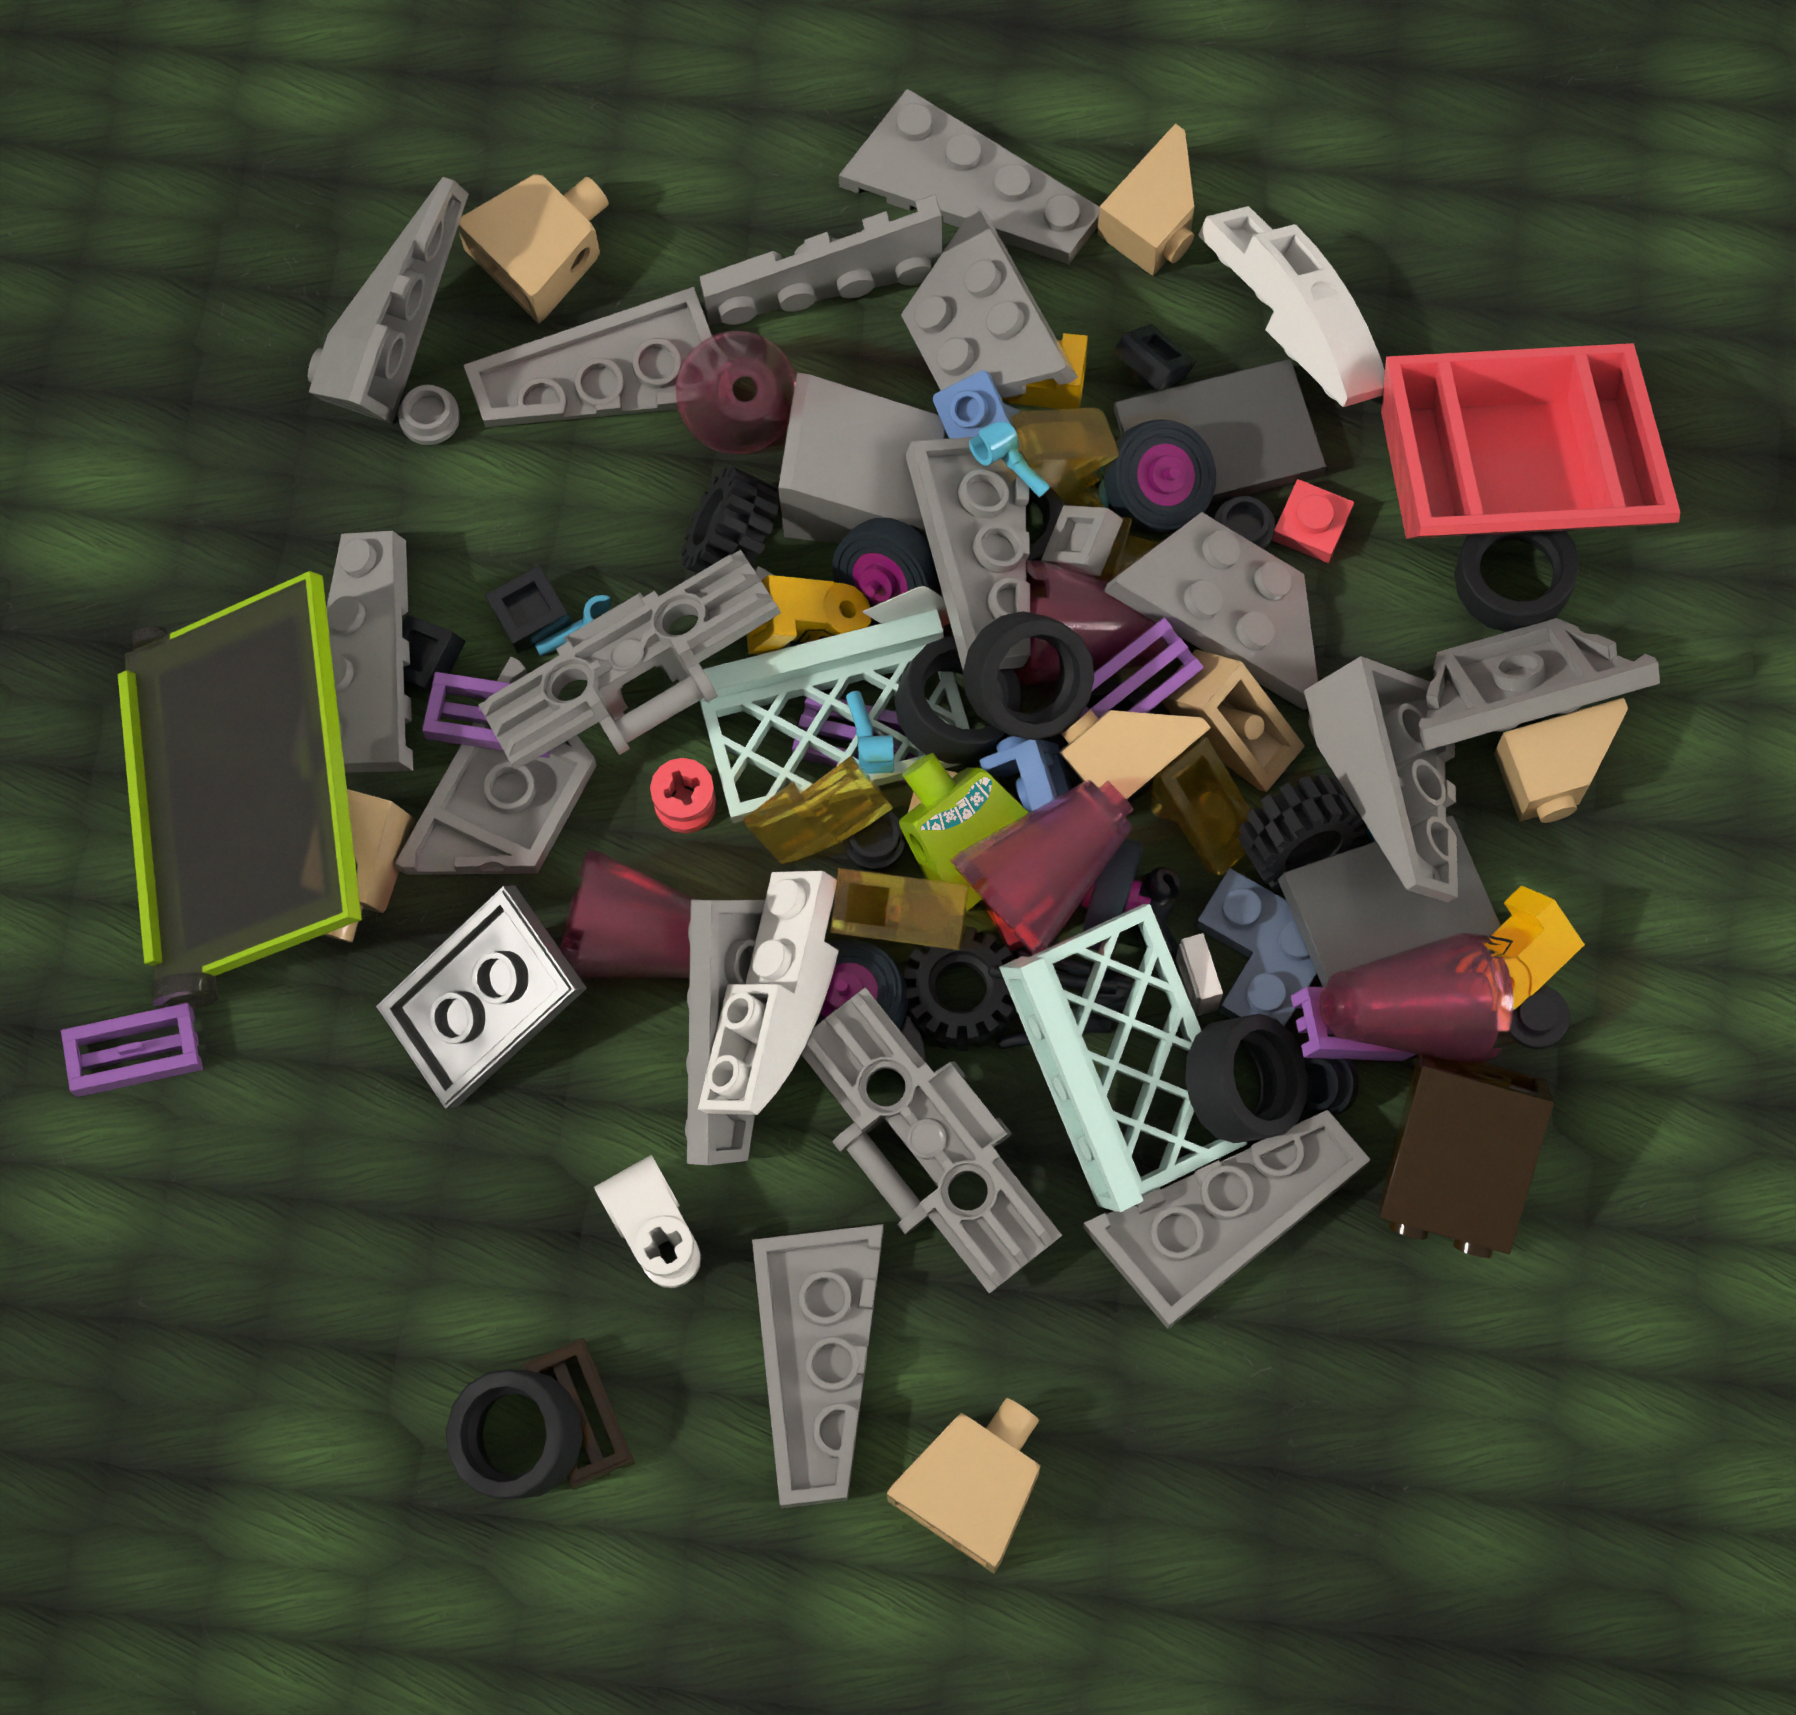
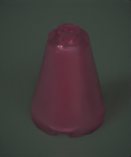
M745 331L719 333L698 344L682 364L676 384V400L679 413L691 434L711 449L729 454L755 452L772 444L788 428L796 375L786 355L768 339ZM746 377L753 384L755 396L752 400L742 402L734 396L732 388L738 378Z
M1041 560L1026 561V572L1029 573L1026 582L1030 584V613L1044 615L1061 621L1078 633L1092 655L1094 671L1156 623L1105 593L1106 585L1110 582L1108 580ZM1160 637L1118 671L1143 667L1167 648L1168 645ZM1030 638L1031 655L1024 667L1014 668L1021 685L1038 686L1058 682L1060 663L1056 649L1045 640Z
M1087 780L963 849L950 862L991 910L1010 929L1015 931L1013 934L1034 955L1050 947L1131 832L1133 827L1125 817L1134 809L1108 780L1100 788L1091 780Z
M587 849L578 874L579 877H583L581 887L578 886L575 895L572 896L560 948L579 977L690 978L688 928L691 921V900L697 899L600 851Z
M1473 932L1459 933L1333 974L1320 994V1015L1332 1033L1341 1039L1463 1063H1484L1498 1055L1502 1048H1493L1498 1033L1509 1032L1513 1020V989L1509 969L1503 957H1492L1484 944L1493 942L1486 935Z

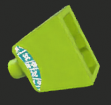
M930 753L913 763L902 774L921 803L903 816L899 821V825L939 906L944 912L962 916L1055 841L1052 835L982 768L967 767L951 778L934 753Z

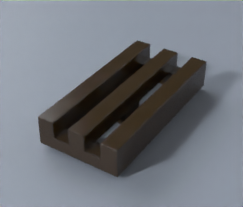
M584 1338L522 1364L524 1370L537 1373L553 1368L559 1384L569 1391L580 1412L582 1442L591 1464L579 1469L576 1463L567 1475L573 1490L585 1486L586 1482L597 1478L599 1480L606 1477L616 1469L621 1467L624 1469L635 1464ZM576 1357L615 1450L614 1454L605 1458L566 1365V1361Z

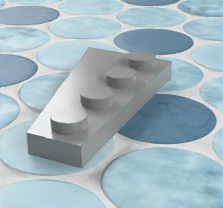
M906 89L839 174L840 188L858 194L863 189L884 196L888 204L908 211L911 210L912 206L916 207V200L936 194L943 222L959 228L970 211L978 206L989 217L1003 243L1068 265L1098 227V205L909 89Z
M936 194L916 200L918 212L893 221L890 220L887 211L862 219L864 230L853 235L836 239L832 238L828 232L805 239V243L796 249L793 256L783 259L781 254L771 251L699 276L708 324L713 325L723 322L728 325H737L753 319L757 314L780 309L789 312L800 311L819 300L837 296L857 298L868 294L873 288L895 283L903 285L922 283L942 254V215Z
M694 287L464 364V369L485 427L735 404L733 391Z
M1017 434L1019 440L1017 450L1023 455L1025 460L1029 452L1028 434ZM973 437L911 441L905 456L962 669H964L968 649L984 627L1002 615L1021 611L1030 612V584L1026 582V560L1030 554L1029 532H1026V505L1029 501V486L1012 468L1009 469L1002 459L988 466L979 463L969 447V441ZM1030 638L1023 639L1012 646L1001 661L999 669L1024 667L1031 655Z
M394 531L341 534L326 610L345 773L413 771V750L406 746L405 724L412 722L411 698L404 694L403 666L410 665L409 641L402 637V616L408 612L406 540ZM308 703L295 765L303 770L301 743L311 739Z
M691 900V921L688 928L690 942V987L687 994L689 1007V1052L686 1059L688 1073V1118L685 1125L687 1164L716 1165L748 1161L755 1115L707 1114L698 1110L727 984L746 983L765 900Z
M1326 1110L1294 1125L1285 1134L1263 1139L1243 1152L1221 1162L1218 1160L1195 1171L1193 1175L1163 1189L1158 1188L1143 1195L1144 1201L1122 1212L1113 1211L1107 1215L1104 1213L1084 1222L1083 1229L1164 1326L1169 1329L1368 1166L1371 1159L1332 1114Z
M883 1224L752 1240L781 1509L848 1501L883 1241Z

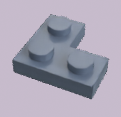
M1229 868L1200 915L1196 928L1250 958L1222 1003L1220 1013L1230 1019L1260 1013L1277 1019L1286 1027L1297 1009L1293 1008L1291 995L1305 987H1310L1317 976V972L1287 901Z

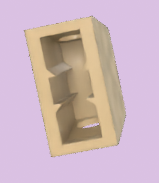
M532 175L463 215L460 219L458 230L464 250L540 324L597 260L600 253L595 228L589 221L609 205V202L600 187L589 177H585L567 193L562 195L543 175Z
M347 789L355 865L357 867L361 912L362 908L384 913L399 873L395 862L414 830L416 819L392 801ZM320 820L305 879V887L326 899L329 898ZM358 922L324 934V936L352 943Z
M1009 1398L1004 1400L986 1428L962 1413L959 1414L891 1486L887 1492L888 1502L992 1573H995L1001 1564L1040 1472V1465L1020 1452L1038 1424L1039 1419L1029 1410Z

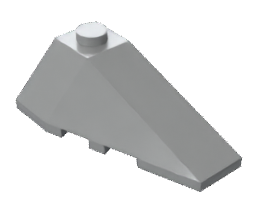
M446 177L441 178L327 335L324 347L316 349L308 368V381L311 382L310 394L326 403L393 424L469 195L456 181Z
M1360 656L1304 690L1310 715L1308 720L1310 731L1316 740V745L1406 890L1444 902H1450L1458 897L1457 837L1446 822V808L1456 803V786L1445 778V762L1455 757V743L1427 751L1422 747L1419 723L1421 718H1426L1428 705L1426 695L1430 681Z

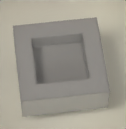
M1063 506L1041 562L1056 573L1101 576L1123 519L1109 508Z

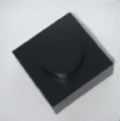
M1153 324L1125 333L1113 351L1117 357L1127 364L1128 373L1136 381L1148 387H1155L1157 390L1185 380L1197 362Z
M539 565L485 595L489 606L517 653L572 624L566 609Z
M407 614L402 623V637L409 641L410 665L403 666L404 683L431 693L435 672L450 674L466 641L452 631Z

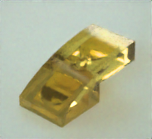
M851 755L805 791H802L794 781L743 820L746 826L781 864H785L813 855L843 841L882 817L893 807L886 794Z

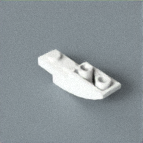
M1249 206L1206 216L1198 236L1217 254L1218 259L1223 264L1230 267L1255 292L1260 301L1274 310L1265 330L1284 348L1286 354L1298 362L1323 387L1325 393L1336 400L1342 407L1383 396L1385 370L1369 328L1354 299L1334 268L1296 224L1273 230Z
M772 872L746 983L727 984L698 1110L707 1114L758 1115L782 1086L805 1048L824 1003L839 950L824 942L838 880L826 872Z

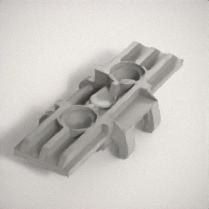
M739 550L659 597L655 591L645 597L640 592L564 637L567 643L556 649L559 656L489 696L487 700L478 705L515 770L598 722L601 724L617 753L621 755L630 749L627 744L628 742L703 698L707 703L717 698L718 695L699 662L745 636L781 612L743 552ZM686 615L698 617L696 625L687 633L682 635L668 634L670 626L678 618ZM654 666L656 668L659 666L667 673L672 682L678 679L679 683L624 714L623 711L628 709L621 692L622 685ZM575 680L588 681L586 689L577 698L568 701L558 699L561 690L568 683Z
M866 987L813 1028L801 1055L854 1121L832 1143L840 1153L847 1150L900 1217L901 1221L897 1225L905 1235L930 1218L989 1294L1062 1236L993 1148L1011 1136L1012 1132L1000 1118L995 1119L965 1082L967 1076L955 1061L949 1062L934 1073ZM882 1069H891L898 1072L905 1081L906 1087L902 1099L892 1106L877 1105L867 1094V1083L870 1077ZM881 1122L888 1123L937 1185L938 1189L924 1200L920 1201L867 1134ZM965 1172H972L981 1176L988 1188L984 1203L977 1209L969 1211L957 1208L951 1202L948 1195L951 1182Z

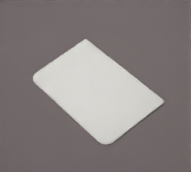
M926 586L914 588L863 611L864 614L882 624L937 610L942 627L950 624L944 598Z

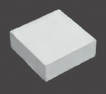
M1204 934L1184 938L1181 940V944H1179L1176 962L1193 1011L1197 1016L1217 1011L1223 991Z

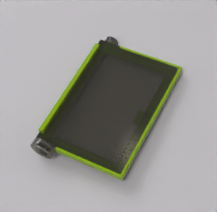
M311 571L169 634V631L162 627L137 629L131 634L132 648L134 650L124 654L126 671L118 674L142 945L144 964L154 966L155 981L151 984L152 1003L158 1009L188 1003L193 1009L211 1005L218 1000L216 975L362 920L323 576Z

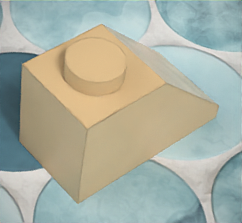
M1175 123L1099 207L1097 236L1152 276L1158 272L1167 260L1172 264L1176 263L1186 253L1194 239V233L1191 232L1194 199L1186 135L1183 128Z
M1195 649L1192 655L1198 659L1204 668L1166 697L1162 703L1172 715L1203 718L1211 728L1195 742L1258 790L1267 792L1305 745L1243 662Z
M1624 697L1503 732L1494 756L1519 822L1539 816L1542 823H1549L1563 819L1577 810L1576 805L1580 804L1628 710Z
M1090 709L1061 733L1068 744L1058 753L1103 806L1112 812L1211 727L1201 717L1108 710L1098 718Z

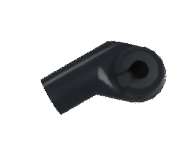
M1157 867L1140 879L1139 882H1142L1139 895L1151 898V908L1173 959L1177 956L1179 945L1166 925V921L1176 901V896L1181 890V881L1179 876L1170 868ZM1137 924L1131 928L1144 951H1146L1147 946Z

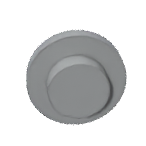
M421 385L412 389L405 396L399 407L398 419L402 431L410 440L422 445H435L446 441L455 433L460 422V410L455 398L447 390L434 385Z

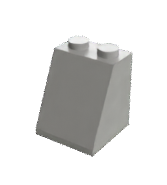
M797 373L778 487L784 537L839 544L857 525L873 518H891L913 527L928 541L905 454L911 441L947 439V432L940 416L810 374Z

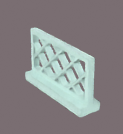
M937 610L703 669L718 697L708 703L703 698L699 700L732 824L904 779L902 774L905 770L926 755L913 745L906 736L877 720L891 697L896 696L900 680L912 659L927 644L944 638ZM894 672L890 680L882 676ZM938 672L941 681L930 699L927 700L932 711L946 723L961 729H970L953 672ZM865 680L883 690L868 716L873 733L879 736L893 735V743L899 746L894 756L893 773L866 774L860 770L859 760L854 758L858 752L857 735H855L845 752L816 737L832 711L854 722L849 706L839 701L850 683ZM833 688L830 695L822 692L823 690ZM944 694L949 711L938 706ZM804 695L823 705L807 731L778 717L788 699ZM772 704L768 711L760 707ZM744 711L760 720L761 723L746 747H743L722 735L717 717ZM771 726L800 741L784 768L755 753ZM809 747L838 762L828 780L812 784L793 774ZM726 751L739 757L732 769ZM909 752L918 756L904 760ZM939 760V762L942 764V766H943L945 769H946V768L953 767V766L961 765V764H948V763H945V762H942V761ZM748 763L777 778L766 796L740 802L735 783ZM848 768L857 772L843 776ZM786 784H789L795 788L782 792Z
M1142 904L1030 957H1020L999 967L1098 1207L1122 1212L1143 1202V1195L1247 1145V1141L1231 1143L1217 1139L1202 1147L1184 1140L1194 1113L1188 1091L1160 1080V1076L1171 1046L1175 1045L1189 1051L1195 1036L1201 1032V1028L1150 904ZM1137 924L1147 946L1139 970L1110 959L1119 933ZM1102 941L1098 953L1086 949ZM1073 954L1094 962L1082 997L1063 990L1053 963ZM1154 965L1160 979L1151 976ZM1106 968L1135 979L1122 1014L1094 1003ZM1147 985L1166 992L1171 1009L1163 1031L1135 1019ZM1068 1002L1078 1006L1075 1017ZM1091 1011L1119 1022L1107 1057L1088 1051L1082 1037ZM1178 1027H1180L1184 1039L1175 1036ZM1131 1028L1159 1039L1147 1074L1119 1063ZM1093 1062L1103 1066L1100 1076H1098ZM1115 1072L1143 1082L1131 1118L1113 1111L1107 1098ZM1156 1088L1184 1099L1171 1134L1144 1124ZM1118 1122L1128 1126L1124 1137ZM1140 1131L1168 1142L1159 1168L1142 1177L1139 1176L1132 1159V1153ZM1181 1148L1191 1151V1153L1177 1159Z

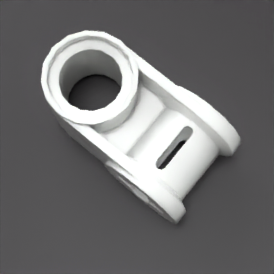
M652 1155L594 1187L622 1238L625 1237L637 1261L653 1283L664 1288H677L686 1285L695 1277L701 1262L698 1244L677 1207L680 1205ZM666 1241H670L678 1257L669 1264H666L661 1258L658 1248L659 1245Z

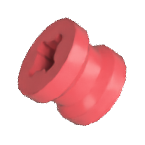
M678 758L669 760L658 768L652 777L650 791L656 815L661 823L673 832L684 834L699 831L708 825L715 815L717 800L712 776L706 767L693 759ZM684 786L691 787L692 789H694V792L689 789H685Z

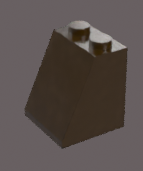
M1420 1045L1379 1203V1218L1390 1221V1230L1410 1238L1425 1240L1429 1232L1455 1239L1453 1246L1470 1255L1491 1258L1493 1251L1510 1255L1554 1105L1547 1079Z

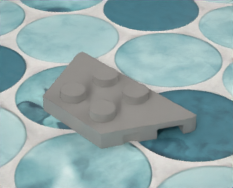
M977 206L970 211L901 314L940 390H943L981 370L991 374L1002 398L1025 394L1026 384L1051 378L1059 385L1071 383L1078 376L992 222Z
M1201 512L1106 585L1105 593L1154 622H1158L1161 618L1165 617L1179 637L1205 652L1243 662L1260 685L1302 710L1308 708L1304 690L1317 683L1318 677L1305 577L1302 572Z
M1558 618L1437 652L1433 667L1434 679L1429 683L1426 695L1428 705L1426 718H1421L1419 723L1422 747L1427 751L1493 731H1508L1524 722L1552 714L1571 713L1583 705L1660 684L1658 661L1655 657L1644 654L1634 662L1618 656L1615 641L1598 634L1584 633L1578 626Z
M510 657L497 681L513 683L527 675V671L519 660ZM476 722L472 724L475 727L491 729L489 724ZM576 735L553 748L550 758L538 757L515 770L504 751L461 745L395 862L398 871L406 875L538 874L597 766L594 756Z

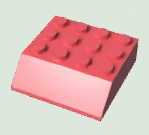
M1634 343L1386 357L1381 414L1406 539L1622 528L1679 522L1681 512Z

